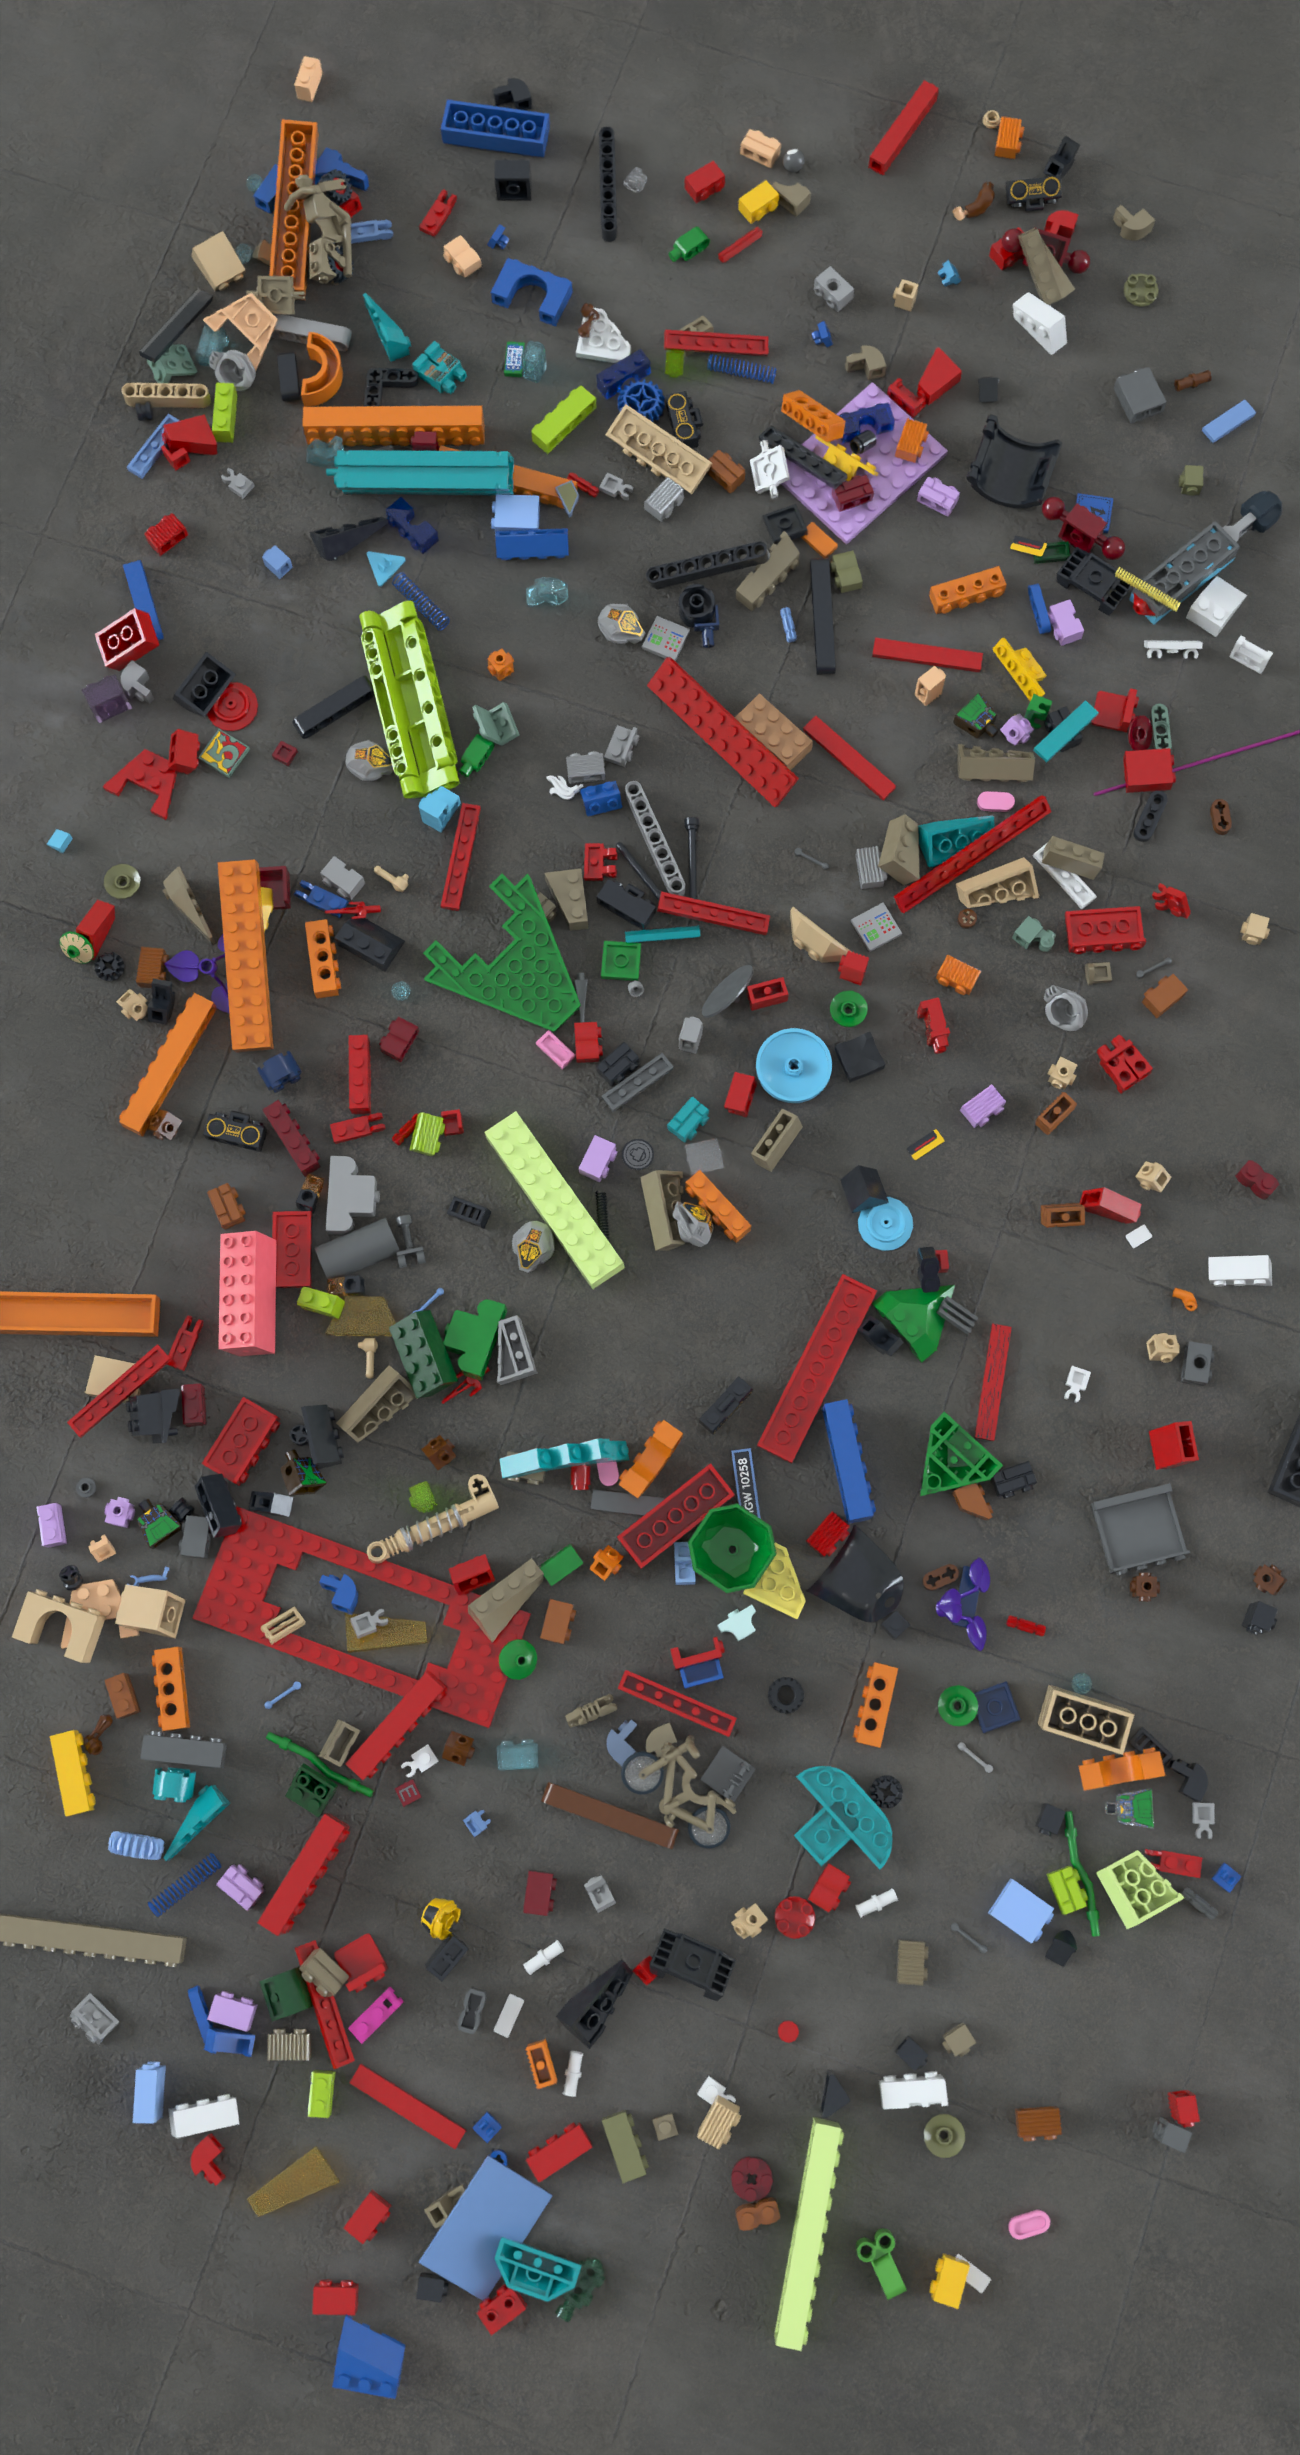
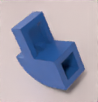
M343 1574L341 1581L334 1575H322L319 1581L321 1587L335 1592L331 1602L333 1608L353 1615L358 1603V1591L353 1580Z

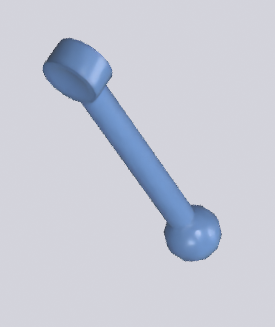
M438 1288L436 1294L433 1295L418 1311H423L439 1295H443L444 1290L442 1288Z
M298 1681L294 1682L291 1688L272 1701L265 1702V1708L270 1709L274 1703L293 1690H299L301 1683Z

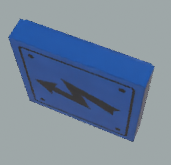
M1078 493L1076 504L1085 506L1094 515L1102 517L1107 522L1103 533L1108 534L1113 498Z

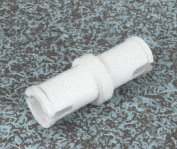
M892 1888L878 1896L873 1895L871 1899L855 1906L859 1916L862 1918L873 1911H881L882 1907L898 1901Z
M556 1940L546 1949L539 1950L535 1957L523 1965L529 1975H532L533 1972L543 1965L547 1966L550 1964V1960L564 1952V1949L560 1942Z
M570 2051L568 2069L565 2070L564 2095L576 2096L578 2078L581 2077L582 2052Z

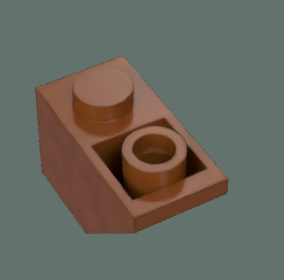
M980 1484L966 1485L952 1492L960 1511L986 1521L992 1518L993 1509L989 1502H985L983 1498L985 1493Z

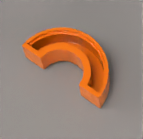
M308 332L307 350L310 360L317 361L322 367L315 376L303 379L301 397L304 407L316 406L331 399L339 390L343 379L342 364L336 346L327 337L315 332Z
M665 1420L657 1422L653 1428L655 1433L644 1444L646 1447L642 1454L639 1452L633 1460L635 1464L629 1470L625 1469L619 1477L621 1480L619 1485L636 1498H639L651 1485L683 1437L681 1431Z
M1155 1747L1143 1749L1141 1754H1135V1751L1124 1752L1123 1757L1115 1758V1754L1103 1756V1761L1095 1762L1094 1759L1083 1760V1765L1079 1766L1084 1791L1124 1782L1165 1776L1160 1751H1155Z

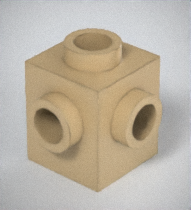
M131 989L116 1001L123 1008L121 1012L128 1019L132 1017L137 1021L144 1018L147 1014L148 1005L146 1002L148 1000L139 993L137 995Z
M1060 1056L1057 1064H1052L1048 1071V1075H1050L1048 1082L1057 1089H1066L1068 1084H1073L1077 1076L1073 1074L1077 1064Z
M1145 1162L1135 1176L1140 1181L1142 1188L1162 1192L1171 1179L1165 1168L1157 1162H1154V1164Z
M1167 1333L1154 1334L1146 1343L1150 1360L1167 1363L1171 1362L1179 1354L1180 1346L1177 1343L1176 1335H1168Z
M755 1903L747 1909L743 1907L734 1915L737 1918L731 1923L734 1926L735 1932L745 1939L748 1936L753 1938L762 1931L760 1927L768 1919Z

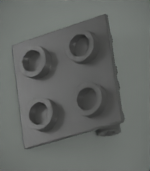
M722 1746L700 1780L724 1797L730 1798L735 1802L756 1769Z

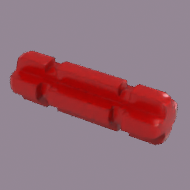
M569 473L567 479L576 481L577 488L585 493L587 492L592 497L598 495L599 488L592 486L591 483L583 478H579L578 475Z
M417 1113L411 1118V1121L409 1120L399 1130V1133L392 1137L393 1142L398 1146L404 1142V1138H407L414 1131L418 1118Z
M1009 1616L1006 1625L1009 1627H1017V1629L1028 1633L1034 1632L1038 1636H1044L1046 1626L1035 1625L1036 1623L1021 1618L1017 1619L1015 1616Z

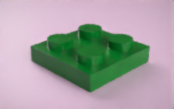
M604 941L601 979L639 981L641 943Z

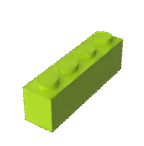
M581 385L577 389H573L564 401L559 402L555 410L549 412L540 424H536L531 431L532 441L548 454L597 408L596 397Z

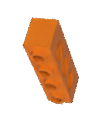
M801 390L783 394L781 411L825 442L843 438L846 422L844 419Z
M327 919L305 922L314 994L317 999L338 996L341 982L340 978L336 977V971H339L338 961L334 960V954L337 952L335 942L332 943L331 936H334L333 925H329ZM319 939H326L322 944L317 943ZM322 956H328L326 961H319ZM324 974H331L329 978L322 979Z
M172 1647L154 1650L155 1655H152L153 1667H156L157 1674L154 1675L155 1687H158L159 1694L156 1696L157 1707H160L161 1714L158 1716L159 1727L162 1728V1731L190 1728L182 1648ZM167 1664L172 1665V1672L169 1675L164 1673V1667ZM169 1684H173L175 1688L171 1695L166 1693V1687ZM171 1704H175L177 1708L174 1715L168 1713V1707Z
M876 1662L873 1663V1666H869L867 1671V1678H870L869 1684L864 1686L862 1693L865 1702L864 1706L860 1705L857 1716L861 1718L859 1726L855 1725L853 1737L856 1738L855 1742L881 1748L898 1668ZM881 1679L884 1682L885 1687L882 1691L875 1689V1680ZM872 1699H877L880 1702V1708L877 1711L870 1708L869 1703ZM867 1719L875 1721L876 1726L874 1730L870 1731L865 1727Z

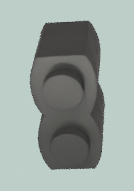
M472 1986L467 1992L464 1999L465 2009L458 2021L459 2031L474 2034L481 2023V2010L487 2001L486 1990Z

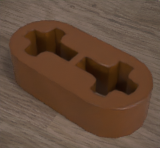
M1217 799L1210 807L1214 831L1219 835H1224L1229 832L1232 826L1228 803L1223 799ZM1217 805H1219L1220 808H1223L1221 814L1219 812V809H1215ZM1221 819L1223 825H1226L1224 829L1222 828V826H1218L1221 822Z
M952 1564L933 1570L923 1577V1586L927 1590L932 1591L950 1584L959 1577V1570ZM946 1568H949L950 1571L954 1570L953 1579L949 1576L942 1578V1575L947 1572ZM928 1576L932 1578L939 1577L940 1579L934 1583V1587L926 1582L929 1580Z

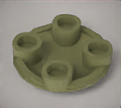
M1132 274L1125 282L1124 295L1135 306H1148L1158 296L1159 289L1156 278L1153 275Z

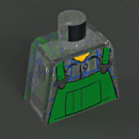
M1140 1789L1116 1794V1802L1105 1803L1106 1815H1117V1822L1120 1824L1154 1829L1152 1789Z

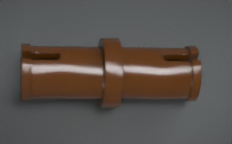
M1206 370L1198 374H1189L1188 377L1179 380L1177 379L1174 381L1175 389L1180 391L1210 382L1212 379L1211 372Z

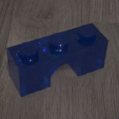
M639 349L596 375L597 387L607 400L620 392L622 384L627 379L632 377L636 382L637 379L641 380L651 374V362L642 349Z
M889 402L884 404L878 403L873 407L860 408L854 412H844L838 415L846 421L843 438H841L842 444L852 441L853 437L860 434V427L862 425L872 426L876 435L894 430L895 419Z
M402 497L385 510L388 523L392 527L395 526L399 534L404 539L407 538L416 551L419 550L424 554L439 541L437 531L426 520L416 526L409 524L415 518L414 510Z

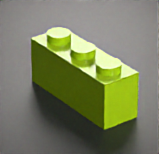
M216 383L212 433L216 442L233 443L238 396L234 383Z

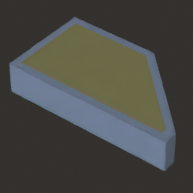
M571 480L555 487L569 518L572 517L575 505L579 500V494Z

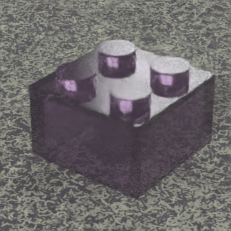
M115 674L106 676L101 681L89 684L86 688L82 689L98 723L132 709Z

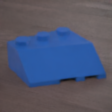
M346 2314L338 2347L333 2388L395 2399L400 2384L405 2344L384 2333L378 2334L369 2329V2325L365 2323L361 2325L352 2320L353 2317Z

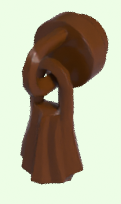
M585 303L580 312L583 317H588V320L578 328V333L582 338H589L592 321H598L600 316L592 304Z
M101 1715L92 1734L84 1738V1746L89 1754L97 1755L102 1751V1742L98 1738L112 1724V1716Z

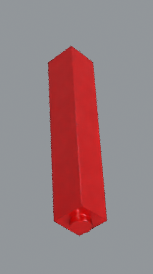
M925 80L922 82L870 155L868 168L881 175L885 174L937 101L938 87Z

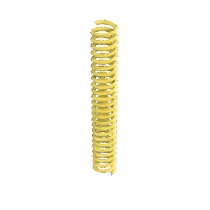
M1120 567L1118 568L1115 577L1120 578V580L1125 581L1130 586L1133 585L1135 589L1138 588L1140 592L1143 591L1145 595L1148 594L1150 598L1153 597V599L1158 600V602L1177 612L1181 602L1178 603V600L1175 602L1176 599H1170V596H1165V593H1160V590L1158 591V589L1153 588L1148 583L1144 586L1145 581L1141 580L1139 583L1140 579L1138 577L1134 580L1135 576L1133 574L1131 576L1130 573L1127 575L1128 571L1125 573V570L1122 572L1123 568L1121 570Z

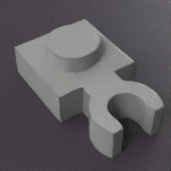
M228 468L227 472L230 477L221 475L222 481L225 484H229V489L244 499L253 489L254 483L241 473L235 476L234 471Z
M607 473L599 487V491L614 498L619 494L622 499L628 500L629 495L624 492L629 491L632 493L633 487L628 484L623 485V479Z
M384 1609L376 1611L373 1616L368 1611L350 1618L357 1638L376 1632L377 1625L385 1626L388 1624V1619L380 1620L378 1618L384 1615Z
M1192 1803L1193 1823L1199 1824L1195 1832L1196 1838H1201V1832L1205 1830L1207 1832V1839H1211L1212 1830L1209 1828V1824H1215L1214 1803Z

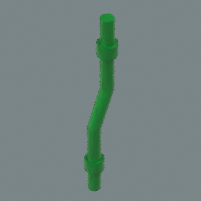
M268 1732L267 1740L278 1744L279 1748L285 1751L290 1750L309 1759L326 1777L347 1786L348 1790L354 1793L357 1791L370 1798L373 1795L374 1790L360 1784V1781L354 1778L351 1780L332 1771L313 1752L293 1743L291 1739L285 1736L282 1738L272 1732Z
M1067 1811L1064 1815L1066 1824L1064 1831L1065 1837L1068 1838L1071 1863L1074 1869L1076 1868L1080 1879L1085 1886L1088 1897V1911L1086 1913L1087 1920H1090L1092 1937L1100 1936L1098 1924L1100 1916L1099 1910H1096L1093 1884L1079 1861L1076 1836H1078L1077 1828L1074 1827L1072 1811Z

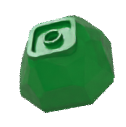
M739 1504L710 1509L688 1541L693 1571L726 1593L755 1588L777 1554L771 1526ZM731 1546L736 1547V1552L733 1554L729 1552V1547Z

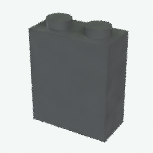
M1149 367L1139 368L1131 374H1123L1116 379L1113 389L1131 424L1164 411L1167 402Z

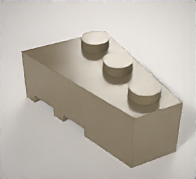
M906 814L889 822L878 865L879 868L902 885H907L920 879L918 824Z
M581 868L544 873L545 881L560 908L569 930L589 929Z

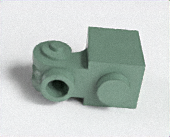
M1028 916L1014 932L1012 939L1026 950L1033 942L1037 941L1039 942V949L1042 952H1048L1054 944L1056 935L1051 930H1044L1037 919Z

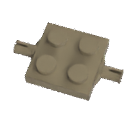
M257 276V290H247L246 294L252 293L272 314H295V299H305V296H299L305 295L304 291L295 292L293 276Z

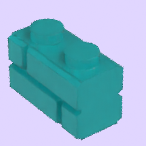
M691 1097L667 1124V1129L681 1141L686 1142L688 1139L691 1141L697 1134L696 1129L700 1125L704 1126L709 1120V1110L694 1097Z

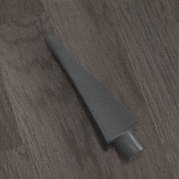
M577 973V980L574 981L577 996L581 1003L579 1008L580 1023L585 1022V1001L588 982L587 979L585 980V973Z

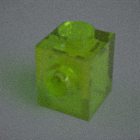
M666 351L665 374H669V377L677 378L683 375L685 351Z
M428 1481L409 1488L412 1496L409 1498L413 1509L417 1508L419 1512L423 1511V1513L433 1510V1506L437 1505Z

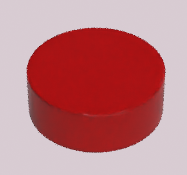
M790 2020L783 2021L778 2027L780 2039L787 2043L797 2039L799 2034L797 2025Z

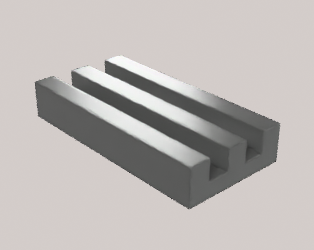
M948 1296L944 1297L936 1312L965 1334L971 1332V1328L975 1325L974 1322L978 1319L977 1316ZM943 1309H946V1310H947L948 1312H950L954 1317H952L951 1315H949V1314H948L947 1312H945ZM957 1319L963 1321L965 1324H967V1326L959 1322Z

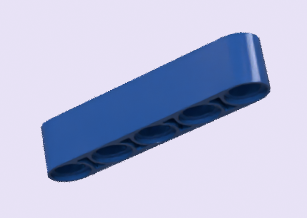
M141 560L124 564L123 568L135 608L149 613L157 639H164Z

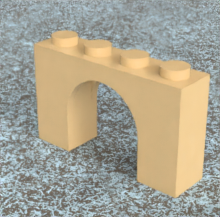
M36 1589V1592L28 1591L12 1638L29 1644H38L46 1620L52 1614L60 1611L69 1618L72 1625V1635L64 1657L81 1663H90L106 1617L99 1615V1610L93 1608L83 1609L82 1604L72 1601L71 1604L66 1603L63 1597L56 1595L53 1598L49 1597L46 1591Z

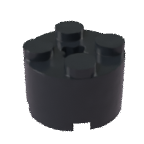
M701 584L687 586L679 596V616L687 627H695V624L712 622L715 613V597L713 592Z

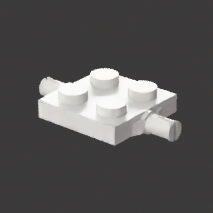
M763 440V442H760L762 452L750 460L755 489L759 494L770 490L771 498L778 497L777 486L790 480L785 452L781 445L769 449L768 441Z

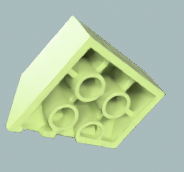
M1138 1850L1096 1872L1127 1929L1142 1923L1185 1898L1170 1886L1171 1883L1167 1879H1163L1156 1872V1868Z

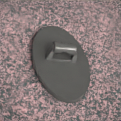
M745 965L728 975L707 998L702 1008V1015L705 1018H710L723 1011L732 1002L738 1003L740 1001L739 995L753 976V967Z

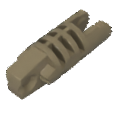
M611 1694L594 1700V1702L583 1705V1707H578L566 1715L565 1718L569 1727L587 1724L588 1721L591 1722L598 1719V1717H603L616 1711V1704L611 1703L613 1702V1696Z

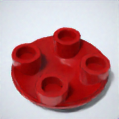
M797 1896L788 1897L777 1906L775 1923L778 1930L786 1937L793 1939L807 1936L813 1929L815 1912L812 1905L804 1898Z

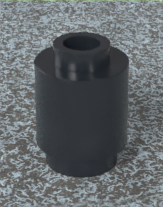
M865 430L853 437L852 441H850L852 452L862 454L876 445V435L870 430Z

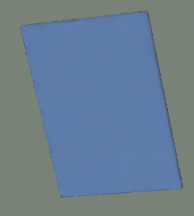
M487 2156L419 2263L479 2299H486L501 2277V2272L494 2259L501 2237L523 2243L552 2198V2194L492 2157Z

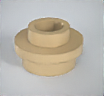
M994 110L988 111L983 117V124L987 128H996L1000 124L999 114Z

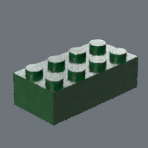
M431 1310L416 1311L389 1327L416 1399L433 1396L458 1381Z

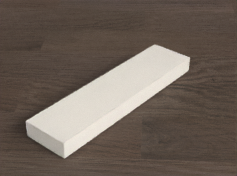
M1045 844L1033 854V857L1083 910L1097 896L1077 874L1041 863Z

